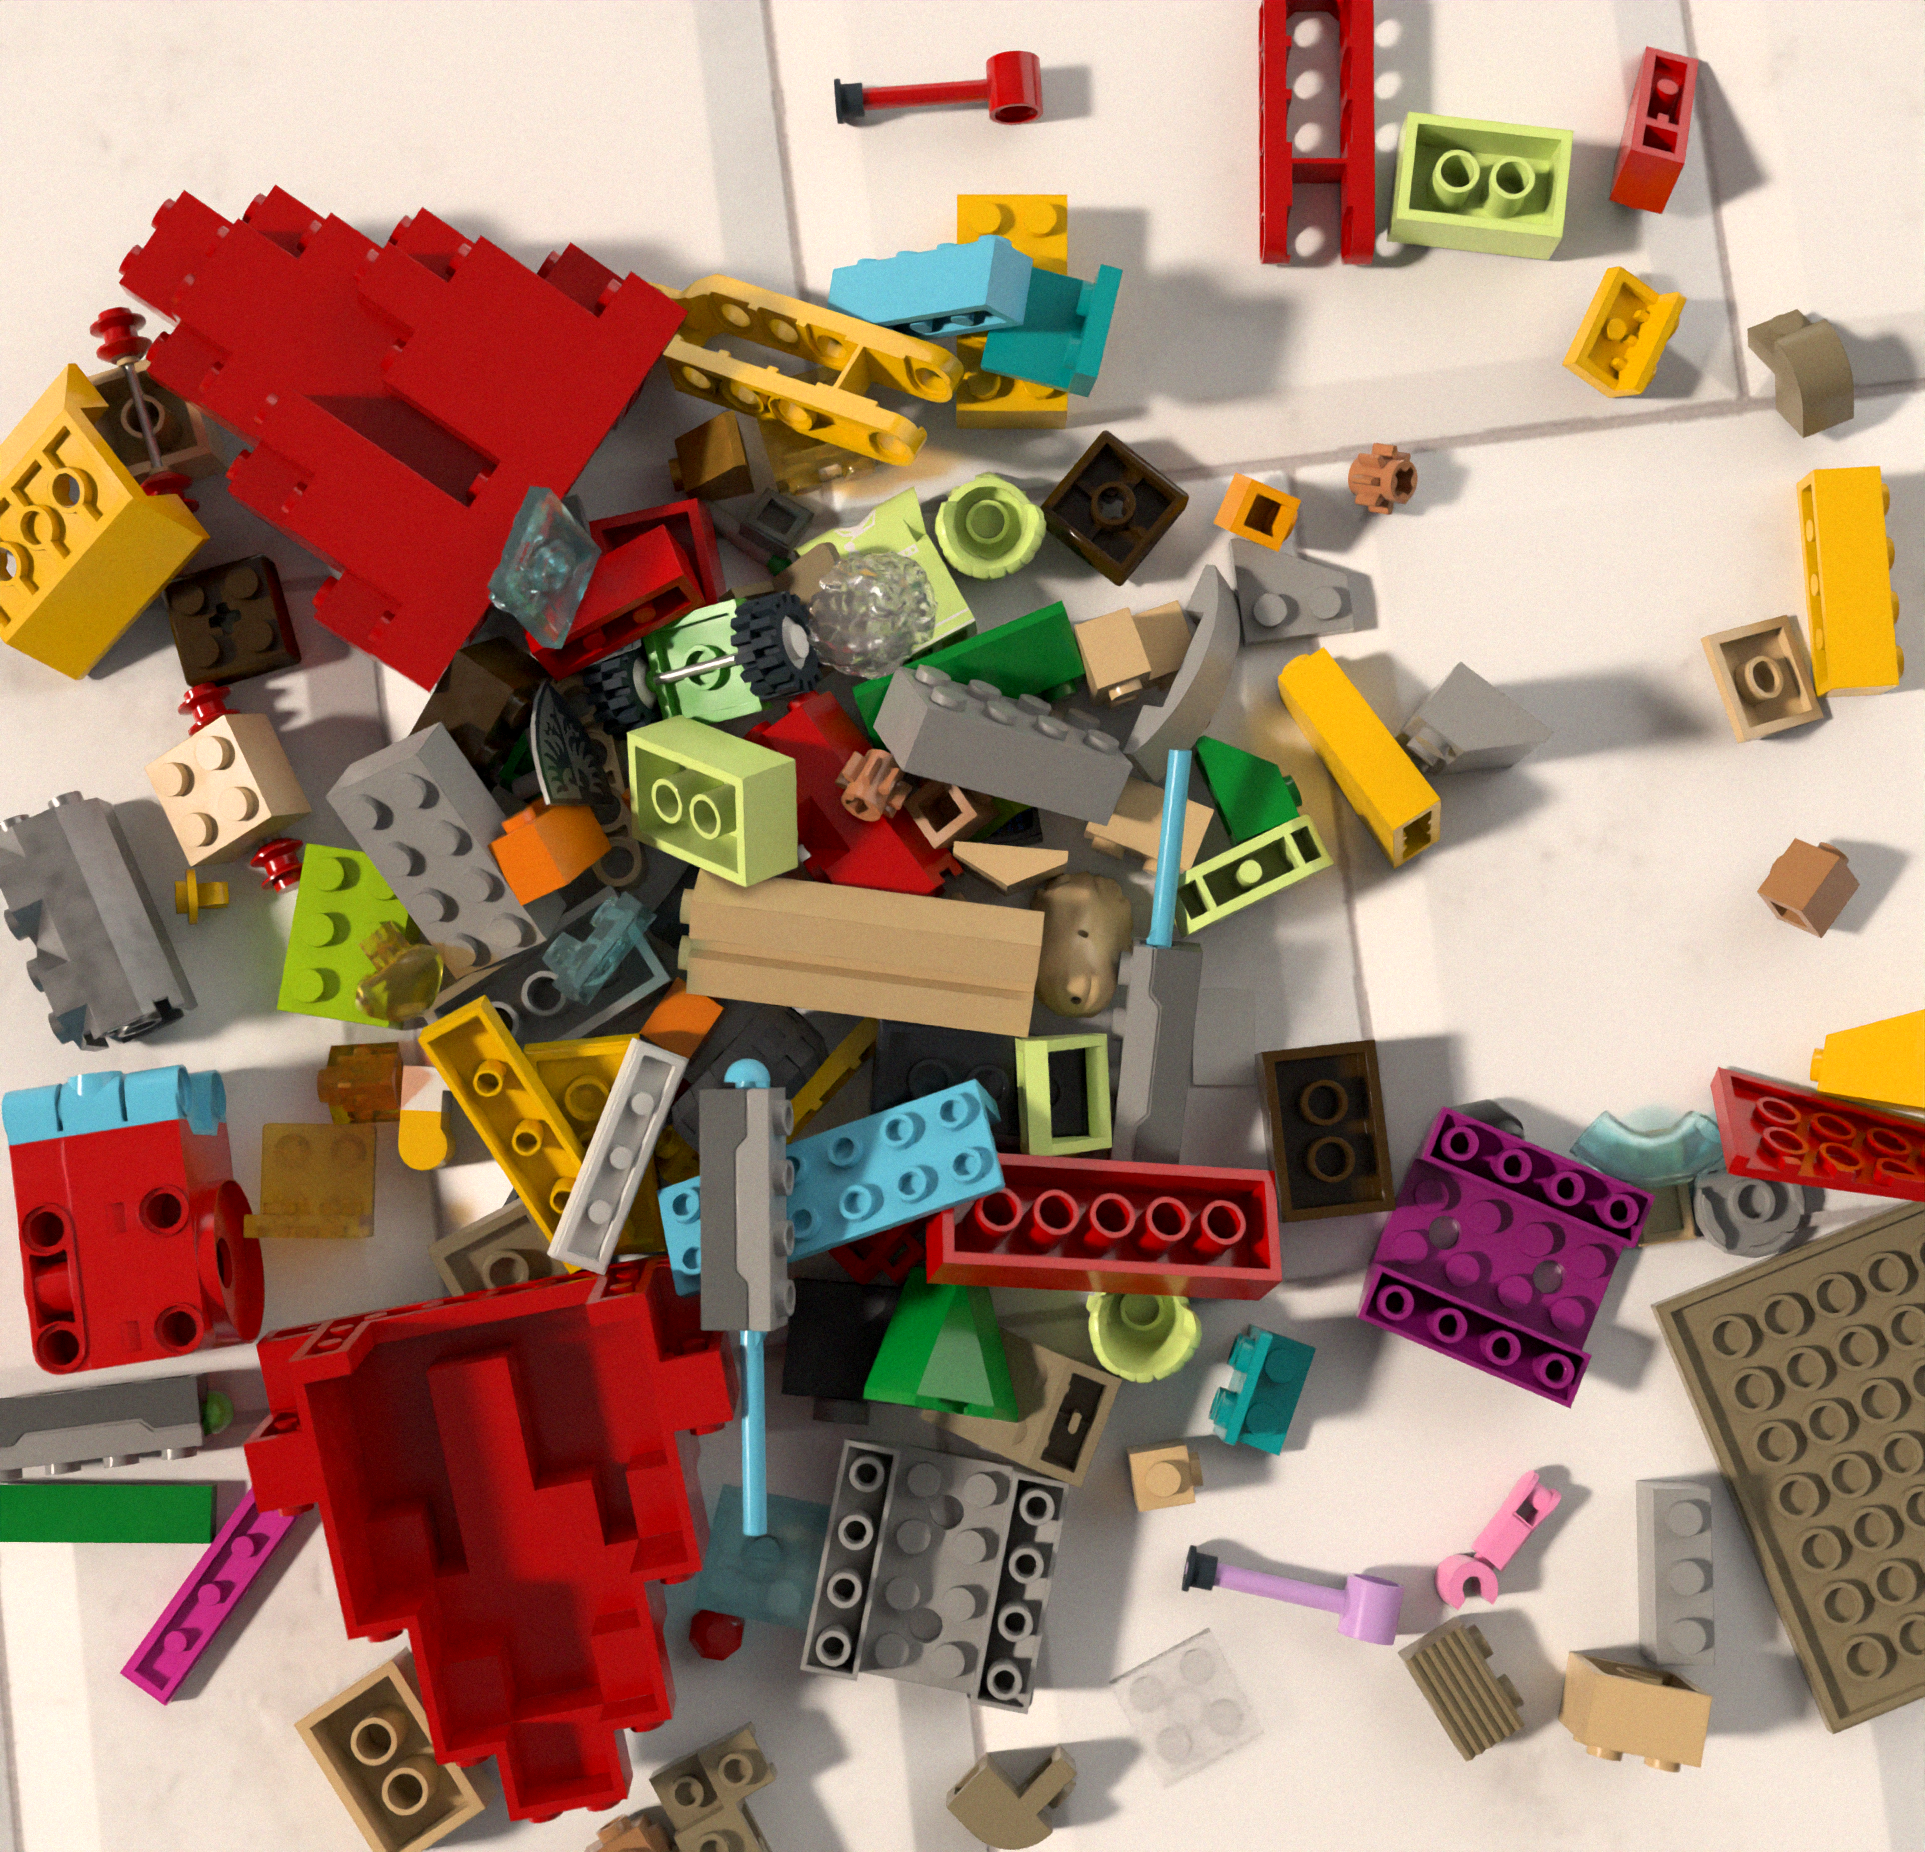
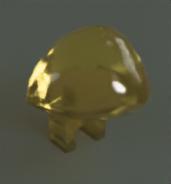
M389 920L358 944L377 971L371 974L367 973L360 978L355 1004L357 1009L368 1017L384 1021H409L424 1016L434 1004L439 995L443 980L444 962L441 952L434 946L420 943L410 945L392 920Z

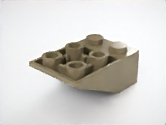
M998 1326L1019 1410L1017 1423L931 1410H923L921 1419L1028 1468L1081 1488L1123 1379L1101 1366Z

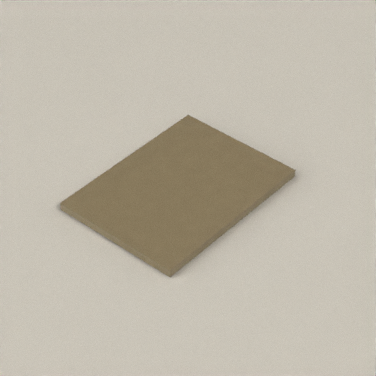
M1909 1200L1650 1305L1825 1727L1832 1734L1925 1697V1202Z

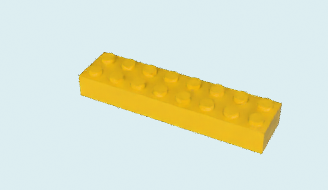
M485 994L424 1027L418 1042L551 1244L587 1152ZM629 1217L626 1219L614 1252L633 1241L635 1227ZM563 1262L570 1274L582 1269L581 1267Z

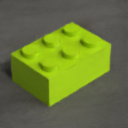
M307 843L276 1010L403 1031L420 928L365 852Z

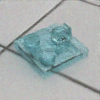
M529 487L523 504L515 515L512 530L502 551L501 562L494 570L488 584V589L491 591L489 599L498 609L512 613L542 647L562 649L602 550L550 488Z
M626 891L618 900L610 896L592 917L590 924L595 927V930L584 943L562 932L543 955L542 960L558 976L552 983V986L569 999L588 1005L652 924L657 915Z

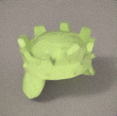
M990 471L975 475L974 481L965 483L961 487L956 486L947 494L948 500L941 503L939 513L935 519L934 529L940 547L943 549L944 561L952 569L957 568L959 572L968 576L972 575L973 578H977L980 582L1003 579L1007 573L1012 575L1022 569L1024 565H1028L1035 557V552L1039 550L1042 538L1045 537L1046 532L1044 513L1038 505L1032 504L1029 501L1026 491L1018 489L1015 485L1002 480V476Z
M1096 1292L1094 1296L1088 1295L1086 1308L1090 1312L1088 1330L1094 1354L1097 1355L1099 1362L1105 1366L1106 1370L1115 1376H1119V1378L1130 1382L1136 1381L1137 1383H1151L1154 1378L1161 1381L1184 1368L1186 1362H1189L1194 1356L1195 1349L1199 1348L1202 1338L1201 1322L1197 1314L1190 1308L1187 1297Z

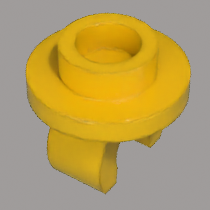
M185 869V880L174 882L176 914H187L189 925L198 924V909L228 908V882L196 884L195 869Z

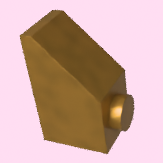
M734 410L723 412L674 439L678 457L668 459L675 492L685 490L688 500L698 498L699 500H709L712 502L755 493L744 440Z

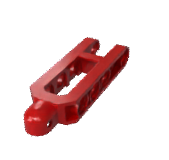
M1262 0L1258 10L1261 265H1289L1291 255H1287V227L1292 209V183L1340 184V257L1342 265H1371L1375 246L1374 0ZM1295 12H1329L1339 22L1340 158H1292V142H1287V117L1292 101V89H1286V73L1292 47V36H1286V21Z

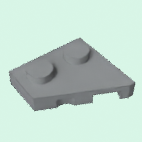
M1240 538L1230 539L1229 551L1235 592L1240 610L1243 647L1351 633L1354 630L1347 574Z

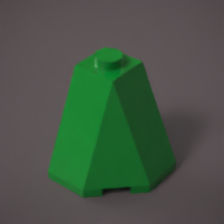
M912 1267L865 1385L863 1398L917 1409L1017 1423L1019 1410L989 1287L927 1283V1268Z

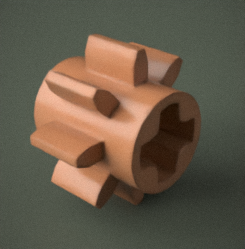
M1382 443L1373 444L1372 454L1359 453L1358 457L1351 464L1348 473L1349 488L1356 495L1355 504L1368 506L1369 512L1392 515L1394 503L1406 504L1413 496L1418 480L1417 470L1414 464L1409 461L1410 453L1398 452L1397 445Z
M880 749L869 750L865 757L858 752H854L835 781V785L846 789L841 797L843 806L854 816L866 821H877L882 813L890 819L893 818L912 789L911 785L901 781L906 772L902 771L892 754Z

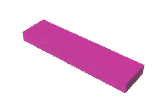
M251 1487L123 1667L120 1674L164 1706L171 1703L301 1520L304 1513L289 1517L279 1516L278 1510L258 1514L253 1488Z

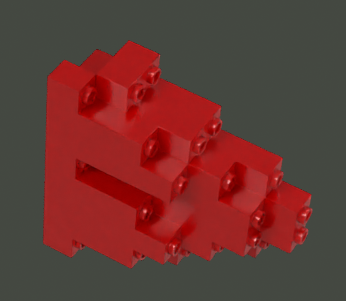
M276 184L267 197L259 193L249 204L242 220L238 218L234 224L183 190L176 202L169 198L161 205L151 223V227L156 229L143 248L138 244L135 245L128 252L119 268V273L123 275L119 284L126 295L175 327L171 335L163 331L149 348L146 360L151 363L146 371L152 380L254 448L252 453L243 449L227 471L226 478L231 480L227 491L234 501L342 574L339 580L330 575L313 598L312 604L318 610L313 616L316 622L373 662L377 663V661H380L431 695L456 651L470 646L494 611L496 598L611 429L617 430L645 389L654 366L684 324L688 311L634 272L630 271L624 280L571 242L562 255L553 250L536 274L482 235L474 243L424 207L420 209L414 219L405 215L393 230L384 248H382L330 212L326 219Z
M669 1253L609 1264L605 1275L584 1269L573 1274L568 1272L466 1292L455 1297L452 1295L269 1331L256 1344L271 1412L243 1443L258 1514L278 1510L281 1517L295 1516L312 1510L315 1507V1503L318 1502L348 1640L367 1637L369 1642L378 1643L400 1636L404 1629L408 1630L437 1766L455 1762L458 1767H471L487 1761L491 1755L496 1754L510 1822L528 1819L531 1823H545L558 1818L565 1811L586 1807L588 1811L600 1812L617 1806L621 1800L628 1799L633 1771L624 1729L630 1728L632 1732L642 1733L661 1727L666 1720L673 1718L677 1698L663 1633L667 1605L662 1584L673 1585L682 1583L693 1578L695 1572L703 1571L710 1537V1529L697 1470L701 1451L698 1436L718 1432L726 1427L725 1422L734 1420L740 1391L728 1331L701 1330V1294L682 1298L676 1293Z

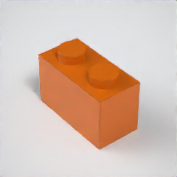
M541 795L526 804V809L501 822L505 832L490 842L487 847L521 906L569 884L612 849L590 806H546L544 797Z

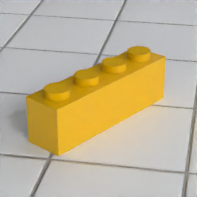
M1880 466L1814 469L1796 483L1814 692L1817 698L1881 695L1899 686V679L1904 672V654L1902 648L1899 645L1896 646L1894 624L1897 623L1899 618V599L1897 593L1891 591L1889 572L1894 564L1895 549L1891 537H1886L1885 516L1890 506L1889 488L1886 483L1881 481Z

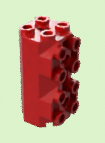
M814 690L797 695L786 706L790 713L773 725L768 720L759 723L741 738L796 759L797 848L803 845L810 854V857L803 864L815 882L939 898L946 892L942 884L945 883L944 878L948 874L955 883L964 876V870L947 848H933L904 805H902L900 810L896 811L893 818L890 819L882 813L877 821L860 819L843 806L841 797L846 789L835 785L836 779L854 752H858L865 757L867 752L873 748L830 691L819 695Z

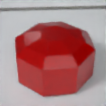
M711 1601L693 1615L689 1641L701 1658L724 1661L741 1648L746 1621L733 1604Z

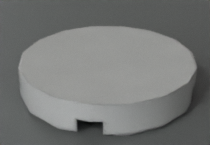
M1721 1150L1705 1162L1696 1177L1691 1203L1696 1224L1709 1243L1726 1254L1746 1258H1759L1776 1254L1793 1241L1799 1230L1796 1227L1800 1222V1215L1805 1213L1806 1197L1803 1185L1740 1177L1727 1173L1724 1153Z

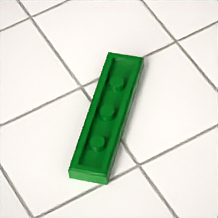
M0 1482V1542L210 1544L216 1538L217 1484Z

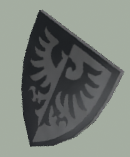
M547 680L542 681L533 702L531 727L525 729V735L536 770L512 781L511 786L514 795L519 800H525L542 792L546 806L611 807L615 805L598 752L585 727L567 701Z

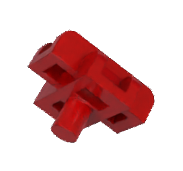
M926 1216L829 1249L828 1252L861 1285L870 1282L883 1270L896 1284L901 1286L907 1280L905 1275L921 1259L923 1261L927 1259L926 1249L914 1238L926 1224ZM905 1243L908 1248L892 1264L889 1258ZM856 1250L865 1258L864 1260L855 1253Z

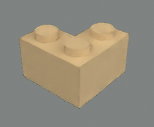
M1178 600L1133 616L1129 607L1075 625L1073 634L1086 672L1084 685L1092 707L1095 708L1106 704L1108 711H1113L1139 701L1138 693L1158 686L1161 693L1170 691L1192 641Z

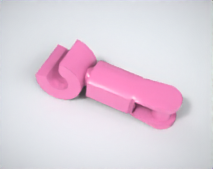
M1529 1470L1522 1475L1500 1509L1470 1546L1476 1552L1474 1557L1456 1554L1444 1559L1437 1567L1434 1575V1585L1437 1594L1442 1600L1459 1610L1465 1601L1462 1590L1465 1580L1472 1577V1591L1494 1605L1498 1596V1582L1493 1572L1494 1568L1500 1572L1505 1570L1532 1533L1557 1507L1561 1499V1493L1556 1489L1548 1490L1538 1482L1539 1475L1534 1470ZM1526 1500L1533 1506V1509L1523 1519L1516 1511Z

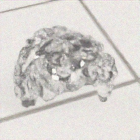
M894 551L881 554L867 553L862 556L855 554L850 559L841 558L835 561V566L832 567L829 574L820 578L819 586L822 590L813 594L811 601L808 603L807 610L814 617L807 623L811 631L807 636V642L813 646L822 664L832 665L845 675H862L867 679H879L896 672L902 666L905 659L911 658L914 645L929 641L934 634L938 602L935 600V592L926 571L918 562L909 557H903Z

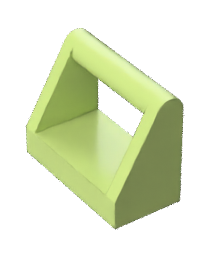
M1107 1033L1033 1036L1028 1038L1016 1037L1021 1152L1025 1155L1057 1156L1111 1148L1112 1132ZM1085 1048L1089 1135L1052 1138L1048 1052Z

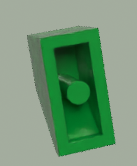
M1205 735L1200 736L1190 748L1232 848L1300 817L1296 809L1302 806V798L1298 787L1291 775L1282 776L1277 764Z

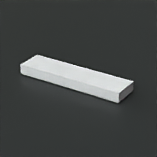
M632 1037L547 1254L550 1257L605 1275L687 1067L688 1058Z

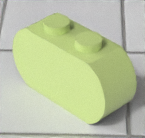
M1305 814L1180 874L1174 922L1182 938L1184 939L1199 933L1332 867L1334 862L1310 814Z

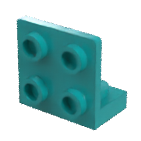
M1101 264L1092 283L1032 267L1023 325L989 330L980 365L981 369L1088 398L1098 378L1123 270Z
M1252 1324L1249 1325L1246 1335L1238 1332L1227 1361V1365L1232 1366L1234 1369L1227 1389L1221 1386L1218 1387L1209 1411L1208 1418L1214 1420L1215 1426L1213 1431L1223 1442L1233 1446L1236 1444V1441L1279 1456L1316 1348Z

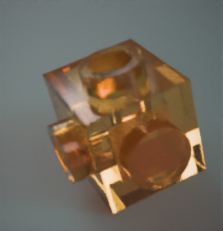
M398 1042L331 1046L326 1069L318 1071L317 1092L321 1103L328 1102L334 1125L400 1121L404 1063Z

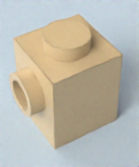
M1181 1438L1126 1447L1134 1501L1139 1512L1196 1503L1193 1487L1203 1486L1198 1452H1187V1446Z

